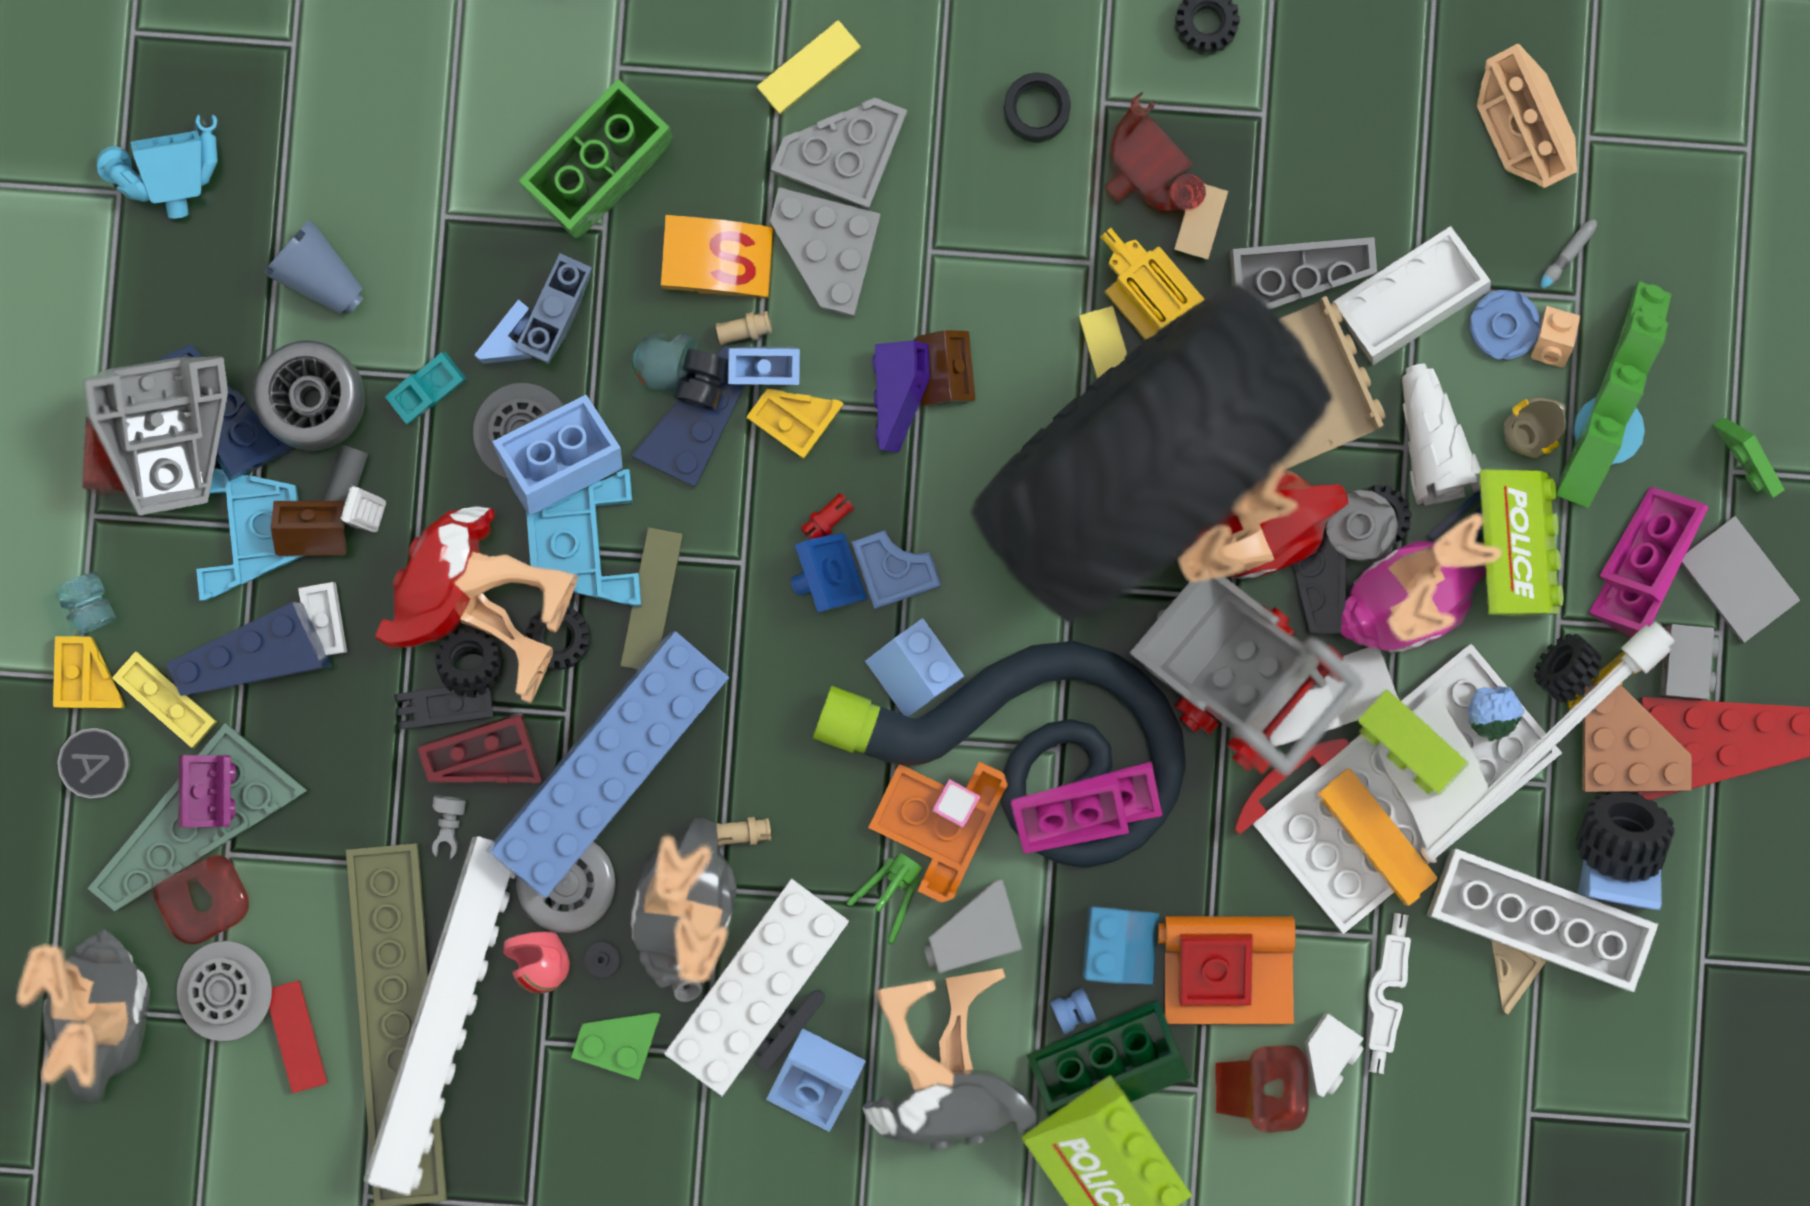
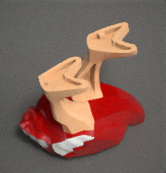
M1280 465L1276 466L1271 471L1272 475L1253 494L1250 495L1248 493L1237 503L1238 507L1214 528L1209 527L1198 536L1199 540L1182 553L1183 556L1179 559L1184 575L1191 582L1222 576L1238 579L1262 577L1316 553L1323 540L1326 522L1349 504L1344 487L1339 484H1310L1300 475L1282 469Z
M476 506L448 511L423 531L421 538L416 537L413 540L408 552V556L411 558L405 570L400 569L393 582V588L395 589L394 620L383 619L375 638L390 648H406L437 641L451 633L460 623L482 630L495 636L516 652L519 661L516 693L521 695L522 701L531 704L552 658L553 648L524 637L515 629L505 609L489 601L483 592L507 583H524L539 587L544 594L542 621L547 623L548 630L556 633L579 579L578 575L560 570L529 566L508 555L493 557L480 554L479 543L491 533L490 523L494 519V509Z

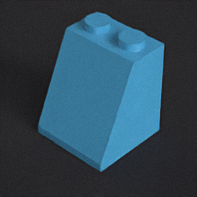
M1088 907L1082 978L1085 980L1116 983L1153 984L1159 913Z

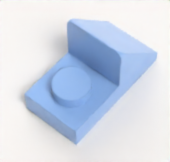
M517 300L475 353V357L483 364L532 358V356L516 350L517 343L512 340L515 334L518 337L521 336L532 313L530 308L520 300Z

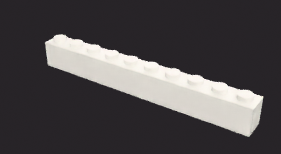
M479 836L472 837L363 1180L367 1183L406 1195L410 1194L411 1188L417 1189L421 1180L423 1168L418 1167L422 1153L428 1154L434 1137V1134L429 1132L433 1118L438 1120L442 1113L445 1099L440 1098L443 1086L444 1084L449 1085L453 1078L456 1065L451 1063L455 1049L461 1050L466 1030L462 1029L466 1015L471 1016L474 1011L477 995H474L473 991L477 980L482 981L485 976L488 961L484 960L487 947H493L499 931V927L495 926L498 912L504 913L508 904L510 893L505 891L509 878H515V875L486 851L493 841Z

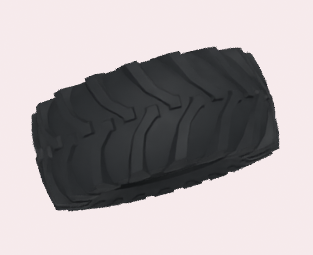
M1240 283L1228 289L1220 290L1176 317L1158 330L1155 335L1147 338L1124 356V361L1116 367L1109 368L1087 387L1088 390L1078 399L1074 398L1060 410L1045 429L1041 428L1023 445L1021 451L1011 457L975 499V506L970 512L991 549L1004 562L1006 570L1031 596L1065 622L1070 623L1083 615H1091L1159 571L1163 564L1166 565L1191 547L1199 540L1198 536L1209 527L1214 528L1238 507L1237 503L1248 493L1250 495L1253 494L1272 475L1271 471L1276 466L1282 465L1307 438L1306 436L1328 412L1326 407L1334 397L1323 374L1312 358L1309 357L1301 340L1273 310Z

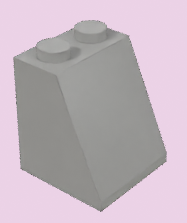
M1002 879L993 881L928 937L930 944L924 946L929 967L937 966L938 972L941 973L1022 949Z

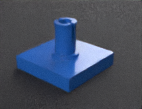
M844 533L806 540L795 545L804 572L791 578L792 588L797 595L811 592L818 612L856 604L867 599Z

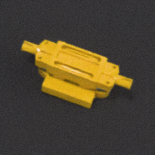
M1112 228L1107 230V234L1105 232L1100 237L1114 252L1108 265L1118 276L1117 281L1105 291V294L1144 340L1155 335L1158 330L1176 317L1205 300L1160 246L1153 251L1149 250L1146 252L1136 239L1124 244Z

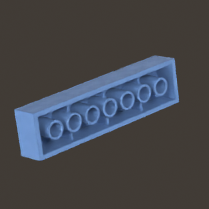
M676 631L668 632L486 851L539 896L546 898L729 677Z

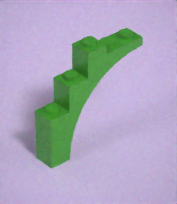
M1638 281L1604 380L1574 449L1560 475L1556 495L1586 508L1590 507L1622 446L1626 425L1643 395L1647 374L1665 340L1668 326L1666 317L1671 293L1664 291L1659 286L1648 285Z

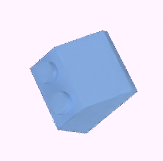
M923 618L865 661L900 712L908 717L964 678L960 669Z
M1583 860L1577 894L1589 899L1642 909L1660 910L1661 870L1655 877L1650 876L1649 880L1641 881L1637 879L1636 882H1628L1621 879L1620 881L1613 879L1611 876L1600 874L1597 869H1592L1587 865V861Z
M802 1028L766 1100L830 1132L866 1061Z

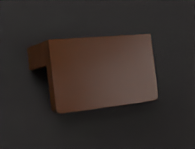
M942 330L916 336L915 341L927 343L929 347L930 380L920 401L921 405L931 406L945 402L967 403L976 401L969 331Z
M274 501L270 529L275 554L278 556L346 555L345 522L341 519L345 501Z

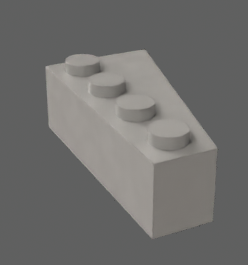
M1375 237L1229 250L1232 286L1240 283L1270 309L1377 273Z

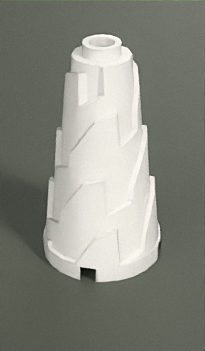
M1424 363L1406 368V374L1402 377L1405 403L1402 405L1410 439L1408 442L1412 465L1410 477L1416 504L1424 503V506L1434 505L1465 497L1464 487L1471 485L1473 493L1481 490L1480 465L1475 453H1471L1461 424L1458 425L1447 393H1443L1434 369L1427 368Z

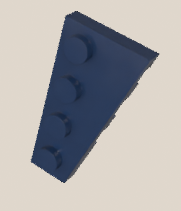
M190 344L161 357L159 361L171 358L203 356ZM227 385L228 395L216 460L228 480L231 481L290 453L293 447L286 445L273 436L261 423L258 415L245 403L246 399L237 390L234 392Z
M725 345L717 355L728 360V348L731 347ZM727 376L726 382L719 384L723 393L717 411L705 410L677 401L634 452L632 458L696 488L746 384H728Z

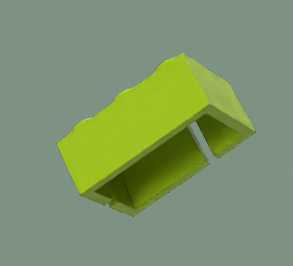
M1388 689L1357 720L1363 725L1359 732L1376 747L1380 742L1383 743L1390 750L1386 757L1402 771L1407 766L1414 771L1417 776L1413 781L1428 795H1431L1434 790L1441 795L1469 765L1467 760Z

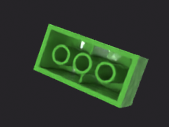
M617 79L519 180V183L523 190L571 236L578 238L595 225L663 154L672 140L670 127L620 79Z

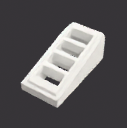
M352 486L349 490L341 519L351 527L376 533L381 523L386 501L381 497Z

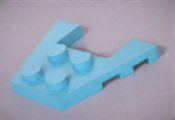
M214 468L209 494L226 493L233 565L196 569L200 601H208L304 557L276 555L270 529L274 501H298L296 485L248 475H242L229 481L222 469Z
M624 469L612 477L602 481L599 480L530 516L526 512L530 565L578 575L579 579L573 593L633 607H642L639 574L602 576L596 507L633 503L630 470Z

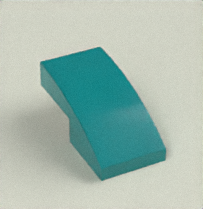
M441 352L416 374L406 378L385 398L403 421L409 424L445 398L467 378L448 354Z

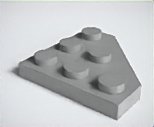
M872 98L863 102L862 105L819 121L816 125L783 137L771 167V172L869 210L908 110L883 100Z
M778 188L770 224L809 287L813 297L821 309L855 317L881 214Z

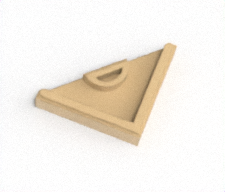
M1491 940L1502 1011L1508 1015L1546 961Z

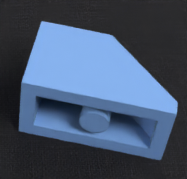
M795 347L728 348V384L799 385L800 349Z

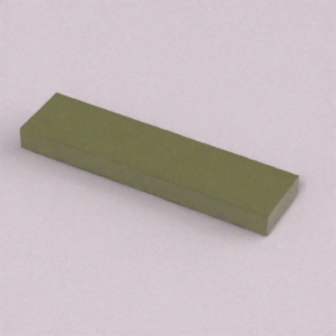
M648 527L639 570L642 607L632 606L621 667L637 670L663 640L683 540V534Z

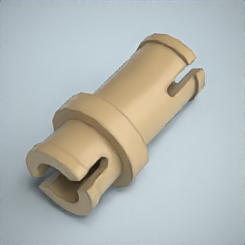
M767 311L757 315L750 312L746 313L744 318L716 323L721 346L748 338L754 341L760 339V335L773 333Z
M747 817V821L716 823L719 846L749 842L750 845H757V841H771L769 818L755 820V817Z

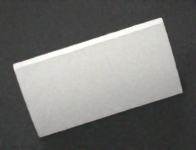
M1450 226L1333 302L1338 306L1343 322L1370 363L1375 365L1489 292L1491 281Z

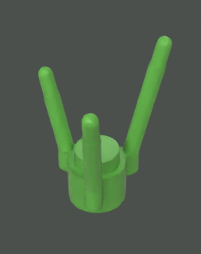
M900 852L894 860L889 857L884 866L847 901V905H854L888 872L889 874L886 879L891 883L876 904V911L882 910L897 887L904 890L908 885L888 938V943L894 944L914 891L922 880L918 877L922 867Z

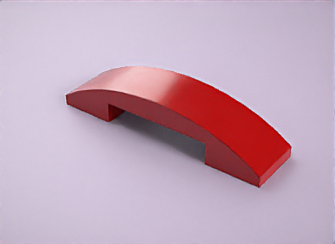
M1344 738L1313 745L1291 773L1310 758L1318 767L1324 766L1347 747L1349 742ZM1273 768L1258 782L1247 796L1236 817L1232 830L1237 835H1240L1267 813L1259 800L1291 773L1283 775Z

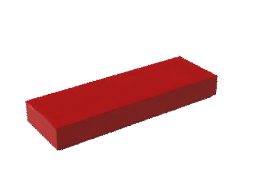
M297 980L273 987L269 1010L292 1093L327 1084L328 1079L301 981Z

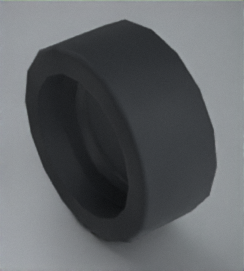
M1034 72L1023 75L1012 83L1006 93L1004 104L1006 123L1015 135L1025 141L1039 143L1051 140L1062 132L1068 122L1071 108L1069 93L1062 82L1050 74ZM1029 88H1045L1057 100V115L1053 122L1047 126L1040 128L1030 127L1023 123L1018 116L1016 109L1017 100Z

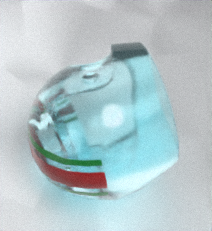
M659 332L643 338L635 347L632 355V367L636 377L650 389L662 391L676 389L679 378L686 375L682 370L687 350H697L696 337L683 332L672 341L667 342L665 333ZM684 348H685V352H684L683 359H682V361L680 362L681 355H682L683 350H684Z

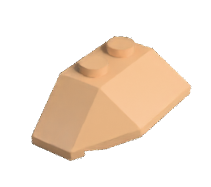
M1516 44L1487 59L1477 108L1505 170L1535 182L1544 188L1577 173L1576 138L1545 71L1520 44Z

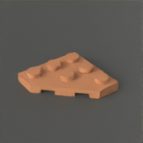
M1592 684L1590 688L1588 686L1584 687L1585 693L1582 694V699L1598 684ZM1621 684L1582 719L1583 791H1692V755Z

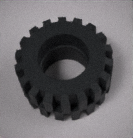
M1608 791L1607 794L1600 793L1596 795L1595 799H1591L1588 802L1576 839V849L1580 851L1579 856L1582 860L1587 861L1589 867L1597 869L1604 876L1608 875L1615 880L1621 881V879H1624L1628 882H1636L1637 879L1641 881L1649 880L1650 876L1655 877L1659 874L1664 865L1675 828L1672 827V818L1668 817L1666 810L1658 807L1656 802L1647 800L1639 794L1634 795L1625 791H1621V793L1615 791Z

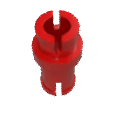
M839 492L818 513L815 511L808 516L810 520L802 525L800 529L805 536L812 530H815L809 535V540L829 536L832 533L831 529L848 513L852 512L854 507L847 501L841 508L836 510L846 499Z

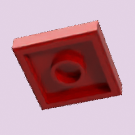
M1180 934V1006L1251 1005L1252 934Z

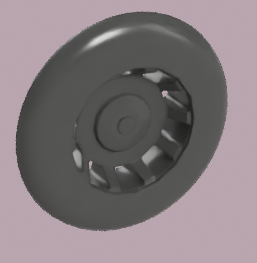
M514 383L494 391L481 404L473 425V440L481 460L494 473L507 478L492 441L496 440L495 434L500 433L502 437L564 406L563 403L551 391L531 383ZM519 405H528L527 409H519ZM513 408V411L507 415L504 414L507 409ZM537 408L542 412V414L536 416L533 413V410ZM502 418L501 425L499 427L496 426L498 419Z

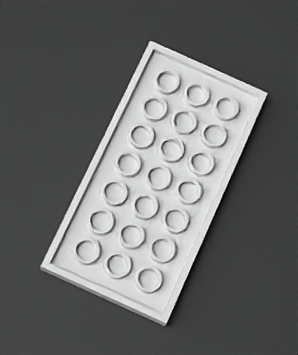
M1472 644L1467 645L1401 700L1413 712L1440 686L1449 714L1474 751L1488 787L1493 785L1546 734L1523 705L1522 708L1525 713L1522 715L1516 729L1508 737L1489 741L1487 737L1478 736L1471 728L1467 708L1476 690L1483 687L1494 688L1495 690L1497 686L1507 687ZM1362 734L1353 739L1347 747L1324 766L1313 772L1252 824L1342 934L1346 933L1393 894L1394 891L1318 798L1316 793L1344 770L1351 769L1426 864L1430 863L1421 853V847L1426 848L1413 813L1389 777L1380 757L1378 746H1374ZM1555 745L1449 846L1561 755L1562 752Z

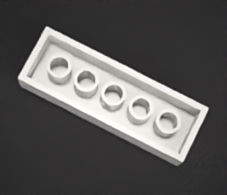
M1450 849L1426 916L1631 992L1635 991L1658 924L1458 849Z
M791 879L664 1054L723 1096L849 923V920Z

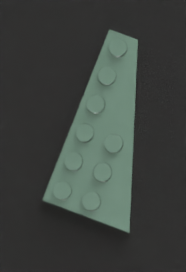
M224 723L199 755H230L231 763L235 765V781L231 784V798L235 801V816L233 820H230V827H178V779L87 889L112 910L118 911L302 796L308 790L231 726Z

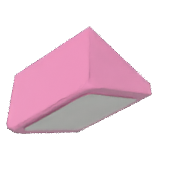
M949 779L932 811L964 828L981 796Z

